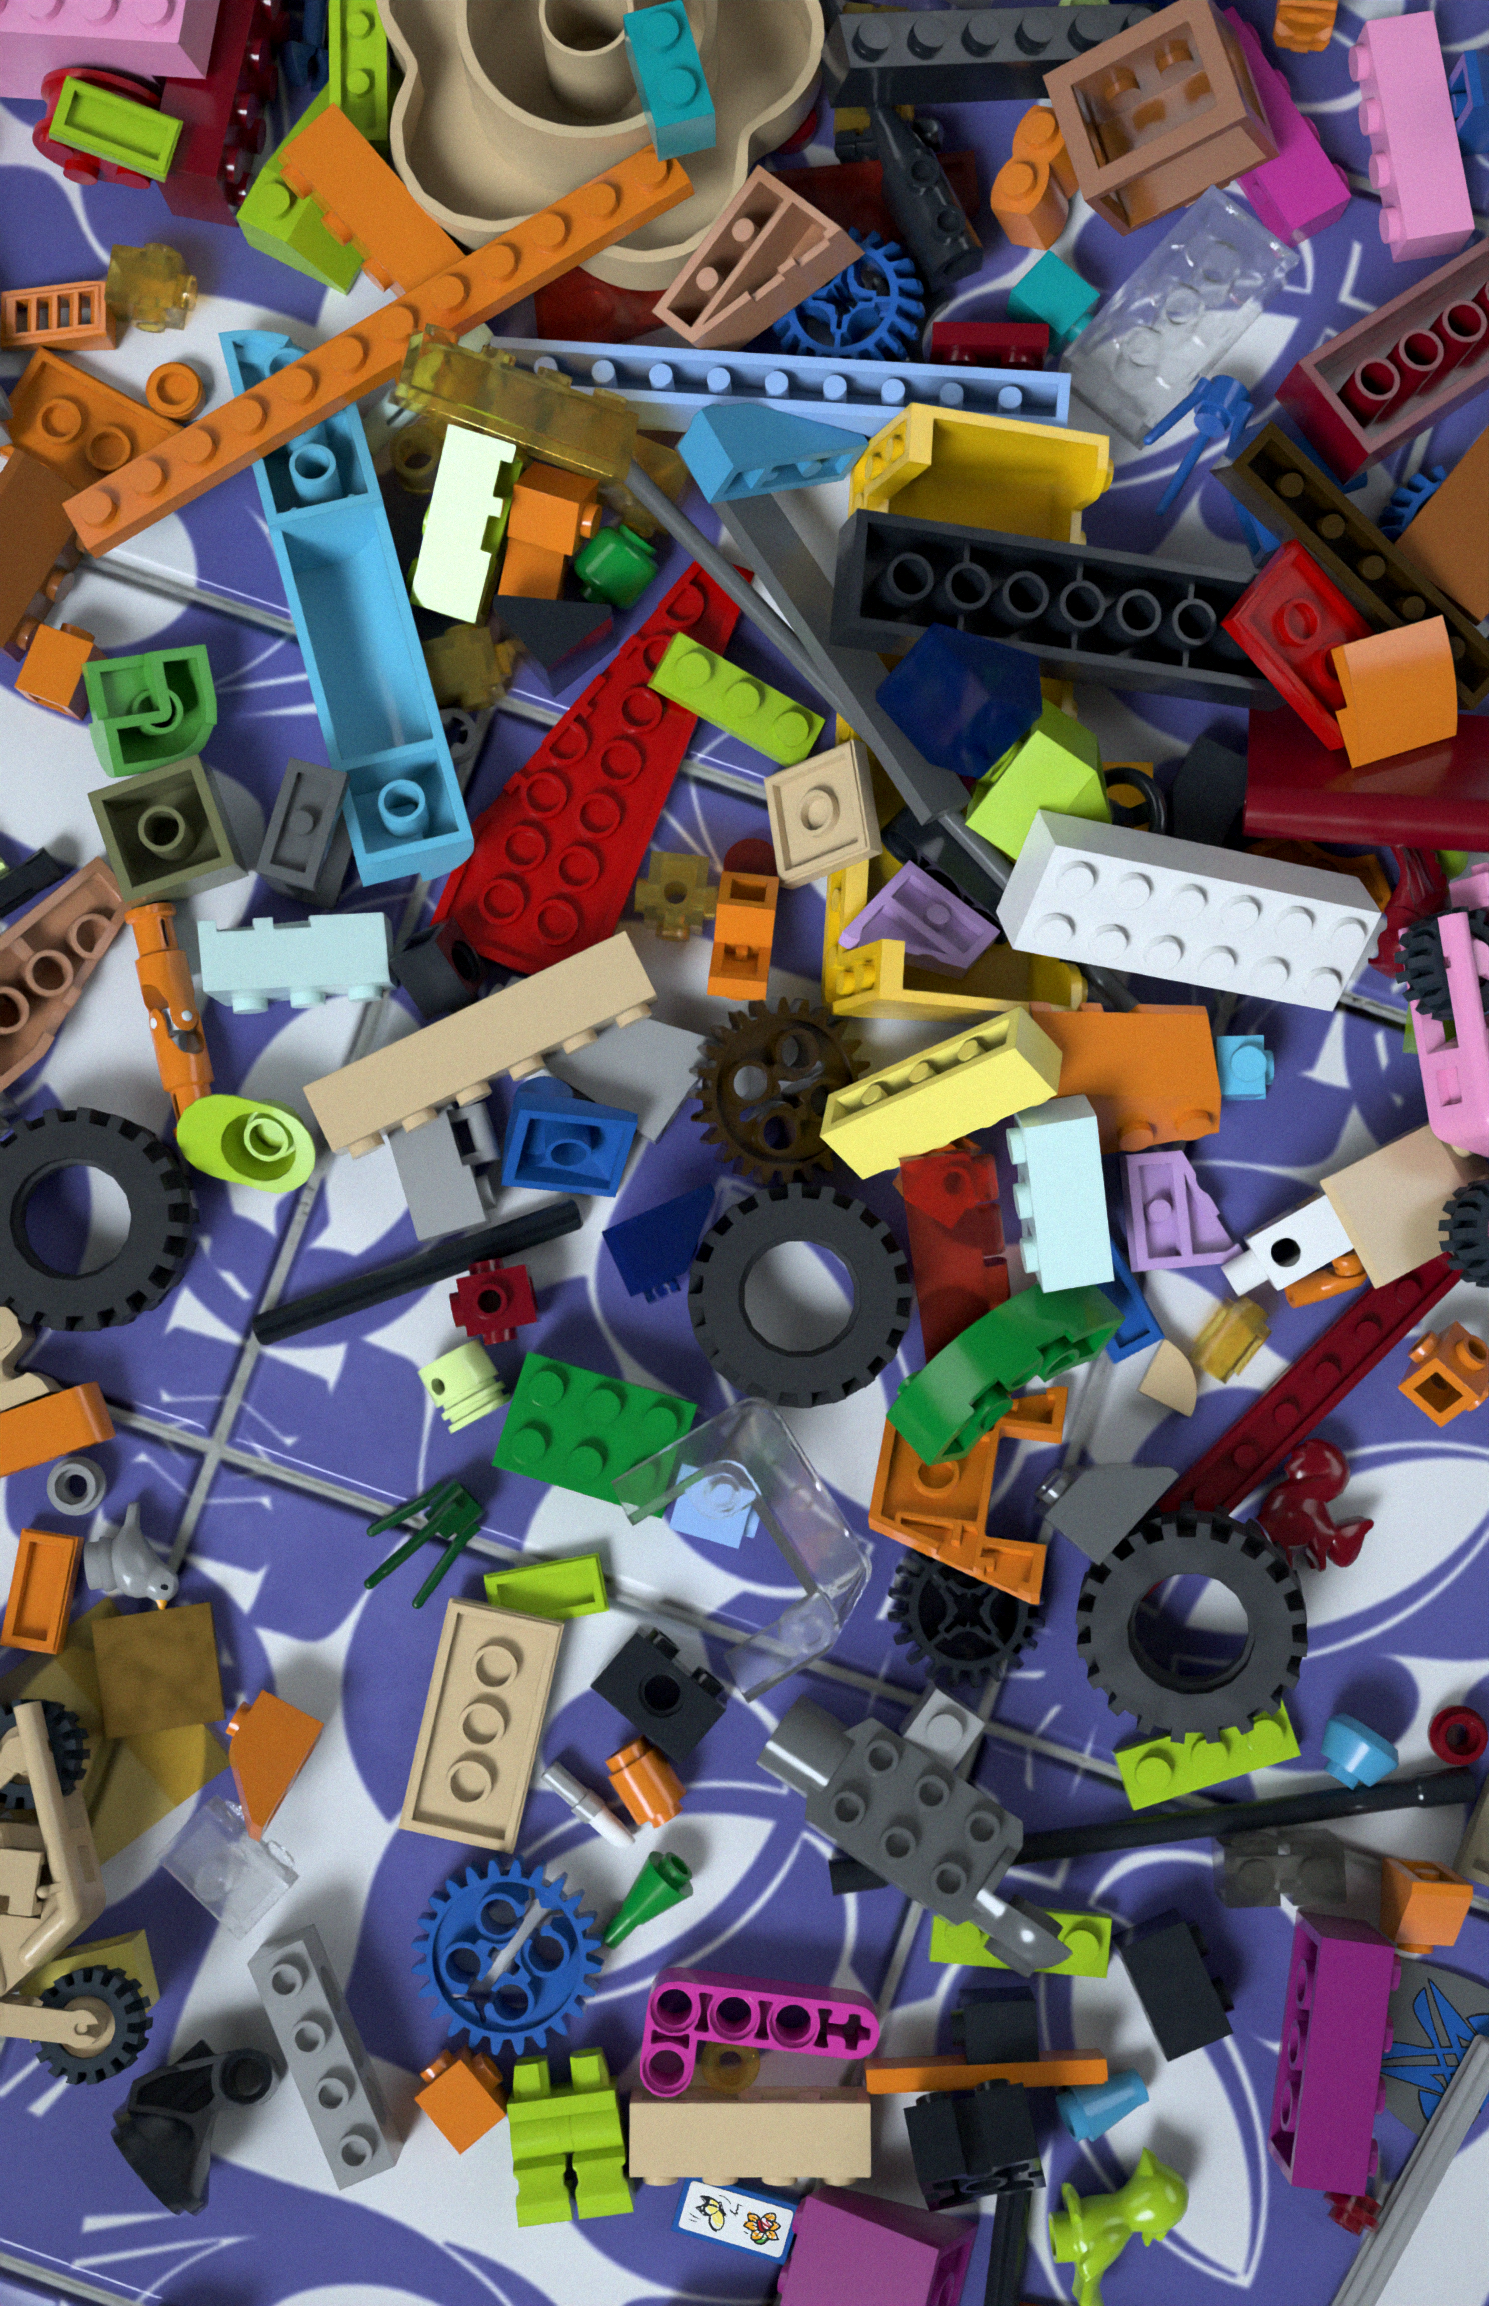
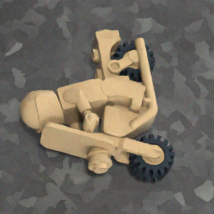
M18 1699L11 1701L10 1705L0 1704V1816L9 1809L27 1810L36 1808L39 1822L31 1821V1819L0 1818V2036L31 2039L32 2043L40 2041L42 2050L35 2055L40 2063L48 2060L53 2065L48 2070L55 2078L65 2075L68 2077L66 2083L78 2085L82 2082H87V2085H91L121 2073L122 2070L132 2066L139 2059L136 2055L144 2050L149 2042V2038L144 2037L145 2032L153 2027V2017H146L145 2008L152 2005L148 1995L142 1998L137 1990L142 1987V1984L136 1978L128 1980L125 1978L127 1971L119 1967L110 1970L107 1969L108 1965L85 1967L63 1975L53 1982L55 1985L52 1988L44 1990L41 1996L13 1994L22 1989L103 1913L106 1905L105 1887L80 1780H83L87 1769L81 1768L82 1762L85 1759H90L91 1748H83V1740L89 1738L86 1728H78L76 1722L80 1720L79 1716L74 1711H65L66 1705L62 1704V1701Z

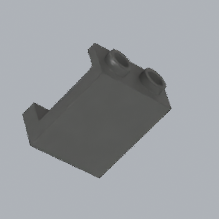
M289 758L255 872L280 896L328 910H334L337 907L353 855V848L342 810L351 780L348 773L296 758Z

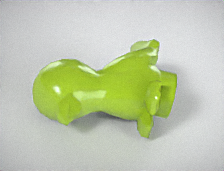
M1143 2147L1140 2160L1132 2177L1124 2187L1113 2194L1090 2195L1080 2199L1071 2182L1061 2184L1062 2201L1065 2210L1049 2212V2238L1055 2263L1074 2262L1075 2276L1072 2292L1077 2298L1078 2304L1080 2306H1104L1100 2290V2283L1104 2272L1122 2253L1134 2232H1142V2240L1145 2246H1149L1154 2238L1161 2242L1168 2231L1182 2220L1187 2211L1189 2190L1182 2175L1171 2166L1161 2163L1155 2152L1146 2147Z

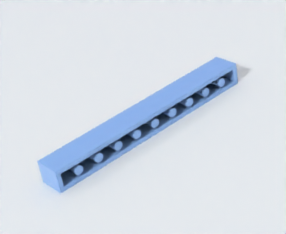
M491 336L485 392L495 420L687 432L694 415L708 405L720 404L725 406L748 402L862 434L869 441L911 402L1067 429L1071 373Z

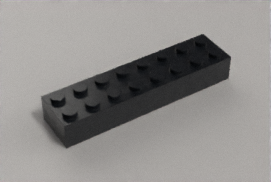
M857 508L839 529L829 645L1272 712L1288 703L1220 624L1259 575L1258 573Z

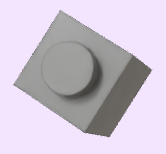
M931 1680L898 1728L903 1739L953 1772L986 1723L977 1711Z

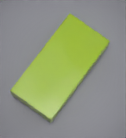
M67 75L49 130V138L165 183L183 128V121Z
M599 1551L489 1572L483 1575L488 1603L491 1605L504 1606L560 1620L610 1610Z

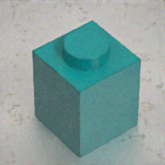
M1048 250L1011 290L1005 313L1016 323L1049 324L1048 351L1056 357L1068 343L1074 347L1080 345L1093 330L1098 321L1093 315L1100 294L1051 250Z

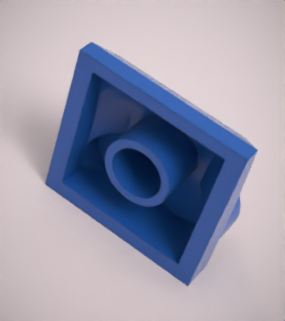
M539 1076L525 1081L515 1092L505 1133L501 1164V1186L615 1198L638 1124V1114L612 1106L575 1099L571 1087L553 1077Z

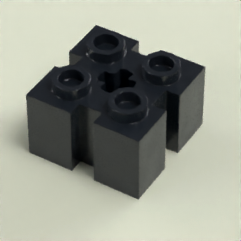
M992 2079L975 2086L976 2097L953 2102L950 2092H933L915 2100L916 2106L903 2108L917 2180L929 2212L975 2203L976 2198L999 2194L1002 2197L1047 2187L1023 2082L1011 2085L1009 2079Z

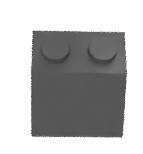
M1153 1461L1070 1465L1062 1472L1055 1468L1034 1491L1033 1494L1039 1498V1501L1031 1509L1083 1556L1100 1565L1175 1481L1179 1474L1170 1466Z

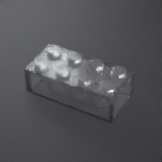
M1212 183L1065 350L1057 372L1071 373L1070 392L1138 450L1142 451L1146 446L1143 442L1144 436L1192 392L1201 377H1206L1287 285L1300 256Z

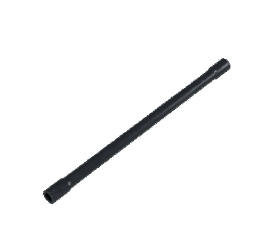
M1468 1766L1420 1772L1407 1778L1380 1781L1370 1787L1365 1784L1356 1785L1354 1790L1346 1786L1023 1834V1846L1010 1867L1412 1807L1427 1809L1474 1802L1476 1800L1475 1782ZM852 1856L828 1859L833 1896L883 1889L890 1885V1883Z

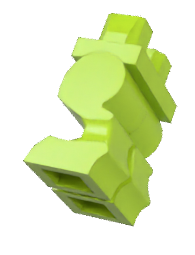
M602 2047L579 2049L571 2052V2082L551 2084L548 2055L520 2057L516 2060L513 2089L507 2102V2112L514 2163L513 2177L518 2181L519 2193L516 2196L518 2228L572 2221L576 2203L579 2219L634 2212L636 2190L633 2177H629V2172L623 2173V2165L627 2160V2138L619 2097L618 2076H610ZM573 2153V2169L577 2172L578 2178L576 2190H574L572 2180L565 2181L568 2154Z

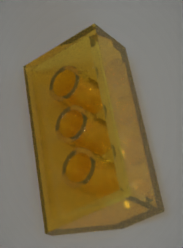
M426 323L424 332L415 328L410 331L387 403L446 425L451 424L517 445L526 455L607 485L626 481L639 419L638 413L625 409L628 399L601 388H594L592 396L570 388L573 380L571 377L550 368L539 366L537 374L514 366L517 359L516 356L492 346L483 345L481 353L458 345L459 334L434 324Z

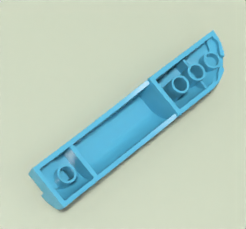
M232 330L218 333L235 398L310 352L293 344L290 336L264 330ZM355 401L252 464L331 767L334 770L348 773L351 778L342 810L363 887L417 873L421 874L422 882L438 878L461 866L474 851V839Z

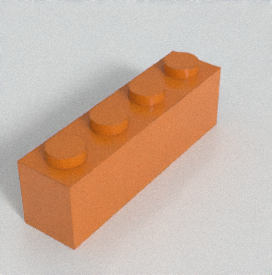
M334 102L289 143L277 157V160L284 167L279 173L287 186L302 200L310 196L325 214L320 218L325 229L340 245L345 247L350 242L365 260L360 265L363 272L382 292L390 288L399 298L466 257L439 224L429 217L416 203L404 183Z

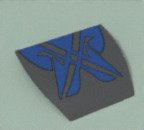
M1400 1957V1983L1396 1992L1390 1991L1387 2015H1390L1393 2020V2042L1390 2052L1382 2053L1380 2076L1384 2078L1386 2085L1385 2107L1421 2138L1475 2036L1481 2034L1489 2037V1989L1455 1973ZM1489 2092L1483 2104L1481 2105L1474 2121L1472 2122L1470 2128L1472 2127V2125L1474 2124V2122L1476 2121V2119L1488 2103Z

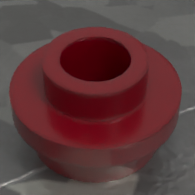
M1449 1705L1441 1708L1433 1715L1428 1725L1427 1738L1432 1751L1440 1759L1453 1765H1466L1477 1760L1485 1751L1488 1743V1730L1483 1718L1473 1709L1463 1705ZM1454 1724H1462L1465 1729V1736L1458 1744H1450L1447 1738V1732Z
M1326 2191L1323 2195V2200L1331 2206L1327 2216L1337 2225L1357 2237L1360 2236L1363 2229L1372 2233L1377 2232L1380 2223L1376 2219L1382 2207L1370 2196L1365 2194V2197L1329 2191Z

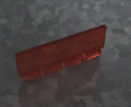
M969 1147L899 1158L926 1365L956 1337L989 1313L990 1310L995 1309L1012 1298L1007 1259L999 1256L984 1258L999 1255L1006 1251L1001 1205L997 1203L977 1205V1202L992 1201L1000 1196L995 1156L992 1154L971 1156Z

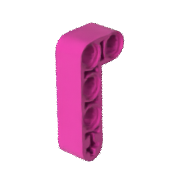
M682 1967L667 1968L654 1978L649 1991L640 2059V2077L644 2086L655 2095L672 2097L683 2092L690 2084L693 2075L697 2040L842 2059H861L869 2055L877 2046L880 2037L877 2011L872 2000L864 1993L856 1990ZM670 1989H678L684 1991L689 1996L691 2005L681 2013H671L661 2006L659 1997ZM729 1997H738L748 2003L750 2011L744 2018L731 2021L725 2019L719 2013L718 2005ZM788 2005H798L808 2012L809 2017L804 2025L798 2028H787L778 2022L777 2014ZM819 2008L827 2009L828 2020L825 2019L826 2032H819ZM849 2014L860 2015L861 2024L856 2026L855 2033L845 2034L843 2024L847 2023ZM661 2050H671L681 2056L684 2063L678 2070L665 2073L659 2071L653 2065L651 2058Z

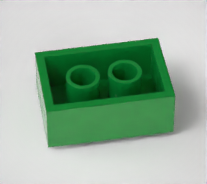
M528 1351L492 1466L662 1519L698 1403L541 1353Z

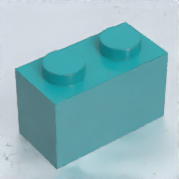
M674 0L623 14L626 53L658 162L716 146L715 110L683 1Z

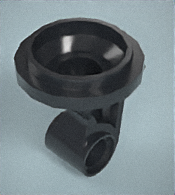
M201 2039L173 2065L157 2068L133 2080L126 2101L112 2114L116 2126L111 2130L110 2134L125 2160L164 2206L178 2216L185 2210L197 2216L209 2203L211 2140L217 2116L226 2110L262 2105L270 2100L279 2087L281 2080L280 2068L275 2059L268 2053L245 2048L216 2055L207 2042ZM255 2059L263 2067L265 2078L257 2092L246 2096L238 2090L235 2077L237 2070L243 2063Z

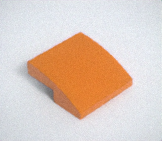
M1443 615L1344 644L1331 650L1347 704V708L1336 711V716L1352 768L1456 735V678Z

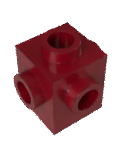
M502 1258L468 1265L470 1276L457 1278L458 1292L449 1293L450 1306L456 1328L465 1326L468 1337L482 1335L484 1346L519 1339L517 1327L542 1322L531 1268L527 1264L504 1268ZM496 1291L501 1297V1306L496 1312L492 1313L486 1307V1298L490 1293Z

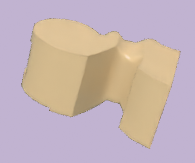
M0 1307V1414L63 1391L55 1379L43 1373L27 1372L20 1377L16 1376L14 1367L17 1361L35 1342L36 1334L32 1324L19 1320V1314L7 1307Z

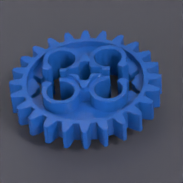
M499 1854L493 1855L489 1861L488 1873H484L474 1860L466 1867L467 1883L454 1873L449 1875L445 1885L450 1896L435 1890L428 1899V1902L437 1913L422 1912L416 1923L429 1933L416 1936L411 1943L412 1949L426 1954V1957L415 1962L411 1968V1973L429 1976V1980L417 1993L418 1997L427 1998L436 1995L438 2003L431 2012L430 2017L433 2020L448 2013L453 2018L447 2033L450 2037L457 2034L463 2027L471 2030L469 2036V2048L471 2049L476 2047L482 2036L490 2037L493 2055H498L506 2039H511L516 2053L522 2055L527 2047L528 2036L531 2035L543 2049L547 2047L550 2041L549 2027L551 2026L562 2036L568 2034L571 2023L567 2013L583 2018L588 2008L585 2001L579 1995L595 1997L599 1984L593 1978L586 1975L601 1972L605 1964V1960L601 1957L589 1954L590 1951L601 1947L604 1941V1934L587 1932V1928L595 1922L598 1913L596 1910L580 1913L577 1907L586 1892L581 1889L567 1895L563 1891L568 1878L566 1872L558 1875L552 1882L546 1879L547 1861L542 1860L537 1865L533 1873L525 1871L523 1854L517 1855L510 1870H505ZM532 1887L535 1891V1898L539 1899L541 1908H551L552 1911H564L563 1914L547 1916L540 1932L541 1936H551L557 1939L562 1945L564 1956L556 1960H548L542 1957L537 1952L535 1946V1937L539 1929L534 1927L522 1943L515 1957L507 1963L493 1984L491 1990L494 1992H492L484 2006L486 2020H483L481 2009L477 2008L475 1999H465V1996L453 1997V1994L461 1995L467 1993L476 1980V1972L465 1971L456 1964L453 1957L454 1950L468 1948L477 1954L481 1963L477 1979L482 1981L497 1960L501 1950L508 1946L525 1919L522 1915L525 1914L531 1904L530 1888ZM495 1899L509 1902L519 1918L510 1924H501L495 1921L490 1916L488 1902ZM507 1984L521 1987L527 1994L528 2005L521 2008L508 2005L502 1999L498 1989Z

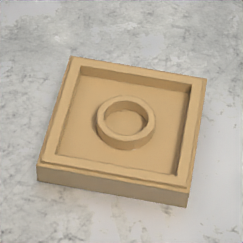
M854 739L764 778L780 887L793 890L883 853L865 743Z

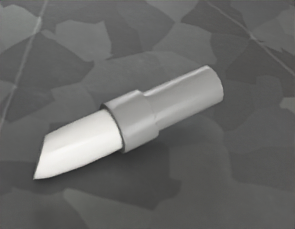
M557 1760L544 1771L540 1778L571 1806L570 1810L585 1824L589 1823L615 1847H627L635 1843V1839L630 1831L604 1805L605 1801L591 1788L587 1789Z

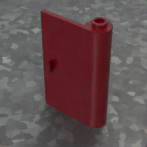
M1289 703L1272 712L1248 709L1247 779L1242 815V836L1489 854V716L1457 714V732L1455 736L1352 768L1346 746L1344 745L1343 748L1329 751Z

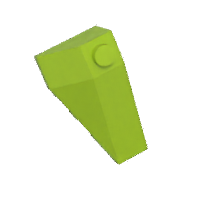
M390 67V123L395 100L404 81L400 72ZM328 81L264 165L238 211L236 218L249 246L347 296L362 270L360 265L365 261L364 258L350 242L344 247L329 234L320 221V218L325 215L310 196L302 200L287 186L279 173L284 167L277 160L282 150L329 107ZM374 148L387 164L389 148Z

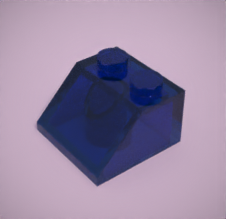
M933 622L875 691L877 703L929 764L981 779L1043 714L1039 656Z
M711 1182L601 1232L631 1298L638 1299L644 1296L647 1304L651 1305L682 1291L678 1280L689 1275L693 1259H695L717 1201Z

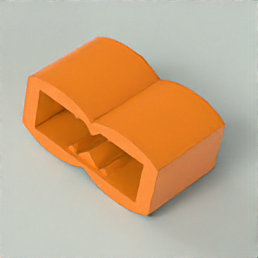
M1034 105L1024 115L1016 129L1012 143L1013 157L1006 162L998 173L992 187L990 202L991 209L1011 244L1047 251L1057 241L1065 227L1069 209L1068 199L1079 189V184L1054 109Z

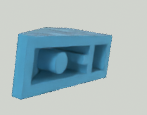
M746 402L725 406L711 404L704 407L692 418L691 426L677 448L706 500L711 504L843 481L869 443L862 434Z

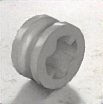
M448 708L440 710L439 715L443 730L450 731L455 723L462 725L460 730L464 737L467 736V740L464 744L454 743L449 752L453 765L465 763L473 757L478 749L480 739L475 723L468 714L460 709Z

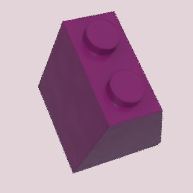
M827 2185L804 2197L796 2209L792 2231L797 2234L793 2254L784 2263L777 2285L778 2292L782 2294L780 2306H959L978 2224L846 2188Z

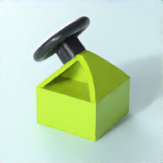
M1040 696L972 785L970 790L972 800L968 803L965 825L1017 860L1038 809L1130 829L1149 822V833L1165 836L1167 808L1159 786L1144 772L1130 767H1116L1103 771L1098 736ZM1120 784L1129 785L1139 790L1146 801L1128 808L1120 805L1118 801L1109 798L1107 789Z

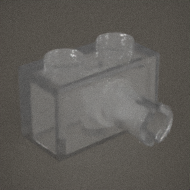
M217 1794L204 1804L154 1857L239 1941L243 1939L300 1877L292 1869L295 1861L289 1852L274 1840H269L266 1843L263 1839L257 1842L250 1838L241 1806L229 1798L224 1802Z

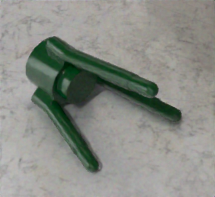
M456 1478L445 1487L438 1481L424 1495L367 1528V1535L375 1537L431 1506L423 1514L429 1522L364 1581L366 1589L371 1590L437 1532L446 1540L456 1533V1537L412 1601L414 1609L422 1608L467 1542L482 1530L476 1521L486 1512Z

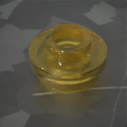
M708 2041L701 2056V2069L704 2078L714 2089L723 2093H738L747 2089L756 2080L760 2070L758 2048ZM727 2051H734L740 2055L742 2062L735 2069H726L719 2061L721 2055Z

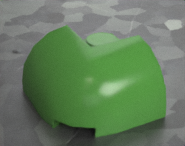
M205 644L81 664L93 723L88 724L98 760L107 776L118 778L146 773L197 755L206 746L213 726L217 725V701Z

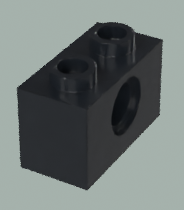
M638 1625L593 1678L590 1687L680 1765L727 1710V1701L720 1696L725 1687L703 1667L698 1666L692 1672L678 1660L676 1655L681 1649L658 1628L654 1627L648 1634ZM657 1675H667L677 1682L680 1694L676 1700L669 1704H659L649 1697L646 1684Z

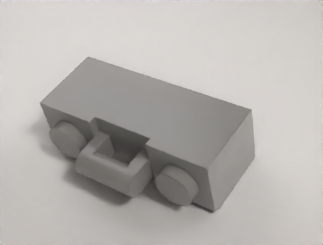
M456 1101L436 1110L439 1119L420 1130L407 1134L404 1127H401L387 1134L416 1235L420 1242H431L491 1223L488 1210L497 1208L494 1191L488 1175L485 1174L478 1177L474 1168L502 1158L486 1102L458 1109ZM465 1121L468 1123L476 1151L468 1155L463 1153L455 1125Z

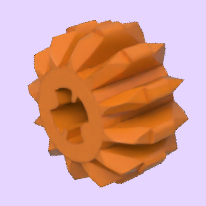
M1277 0L1272 37L1276 46L1297 53L1307 54L1308 51L1322 52L1330 42L1339 0Z

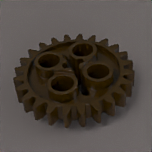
M774 996L771 997L769 1008H767L763 1000H751L748 1003L749 1017L741 1010L731 1009L728 1011L731 1029L723 1025H712L710 1027L713 1036L718 1041L716 1046L698 1045L697 1050L708 1061L706 1067H691L689 1069L690 1074L703 1081L702 1088L687 1092V1097L701 1100L703 1109L695 1112L690 1116L692 1122L709 1124L710 1128L703 1133L699 1140L701 1144L707 1145L721 1143L716 1151L714 1160L726 1164L735 1158L732 1170L734 1175L746 1177L753 1170V1181L768 1185L772 1175L776 1184L782 1186L792 1183L793 1174L796 1175L799 1181L812 1182L814 1176L813 1165L820 1171L832 1172L834 1168L830 1153L838 1154L820 1137L826 1104L824 1109L816 1115L810 1104L811 1095L818 1086H821L825 1091L827 1103L829 1094L859 1081L858 1074L871 1066L870 1061L853 1060L852 1054L858 1050L862 1042L860 1039H841L848 1023L835 1020L827 1024L829 1008L815 1007L809 1013L808 999L794 998L789 1007L786 997ZM789 1036H792L798 1046V1055L796 1060L788 1066L781 1055L784 1041ZM817 1061H820L822 1065L820 1071L811 1077L802 1078L816 1065ZM745 1067L750 1072L752 1085L749 1092L745 1096L740 1097L736 1093L734 1079L737 1072ZM778 1081H787L795 1083H791L781 1091V1087ZM781 1091V1096L784 1100L783 1102L772 1100L766 1101L767 1099L773 1098ZM760 1104L757 1106L758 1108L746 1117L745 1121L742 1122L740 1120L742 1111L750 1106ZM775 1117L780 1125V1135L778 1140L769 1146L763 1136L764 1127L770 1118Z

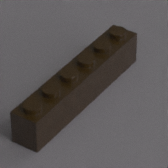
M1272 420L1248 426L1212 466L1209 472L1281 544L1296 538L1376 634L1443 615L1456 678L1457 710H1474L1489 694V641Z

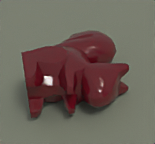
M1321 1438L1305 1440L1304 1444L1297 1446L1291 1451L1292 1457L1284 1465L1288 1479L1271 1490L1262 1506L1261 1512L1252 1520L1261 1525V1534L1271 1543L1278 1540L1286 1550V1560L1292 1570L1293 1557L1299 1554H1303L1310 1569L1316 1568L1318 1572L1326 1570V1556L1334 1565L1340 1568L1348 1567L1357 1559L1365 1534L1373 1528L1374 1521L1363 1516H1354L1334 1521L1327 1503L1344 1492L1350 1480L1351 1468L1346 1455L1332 1441Z

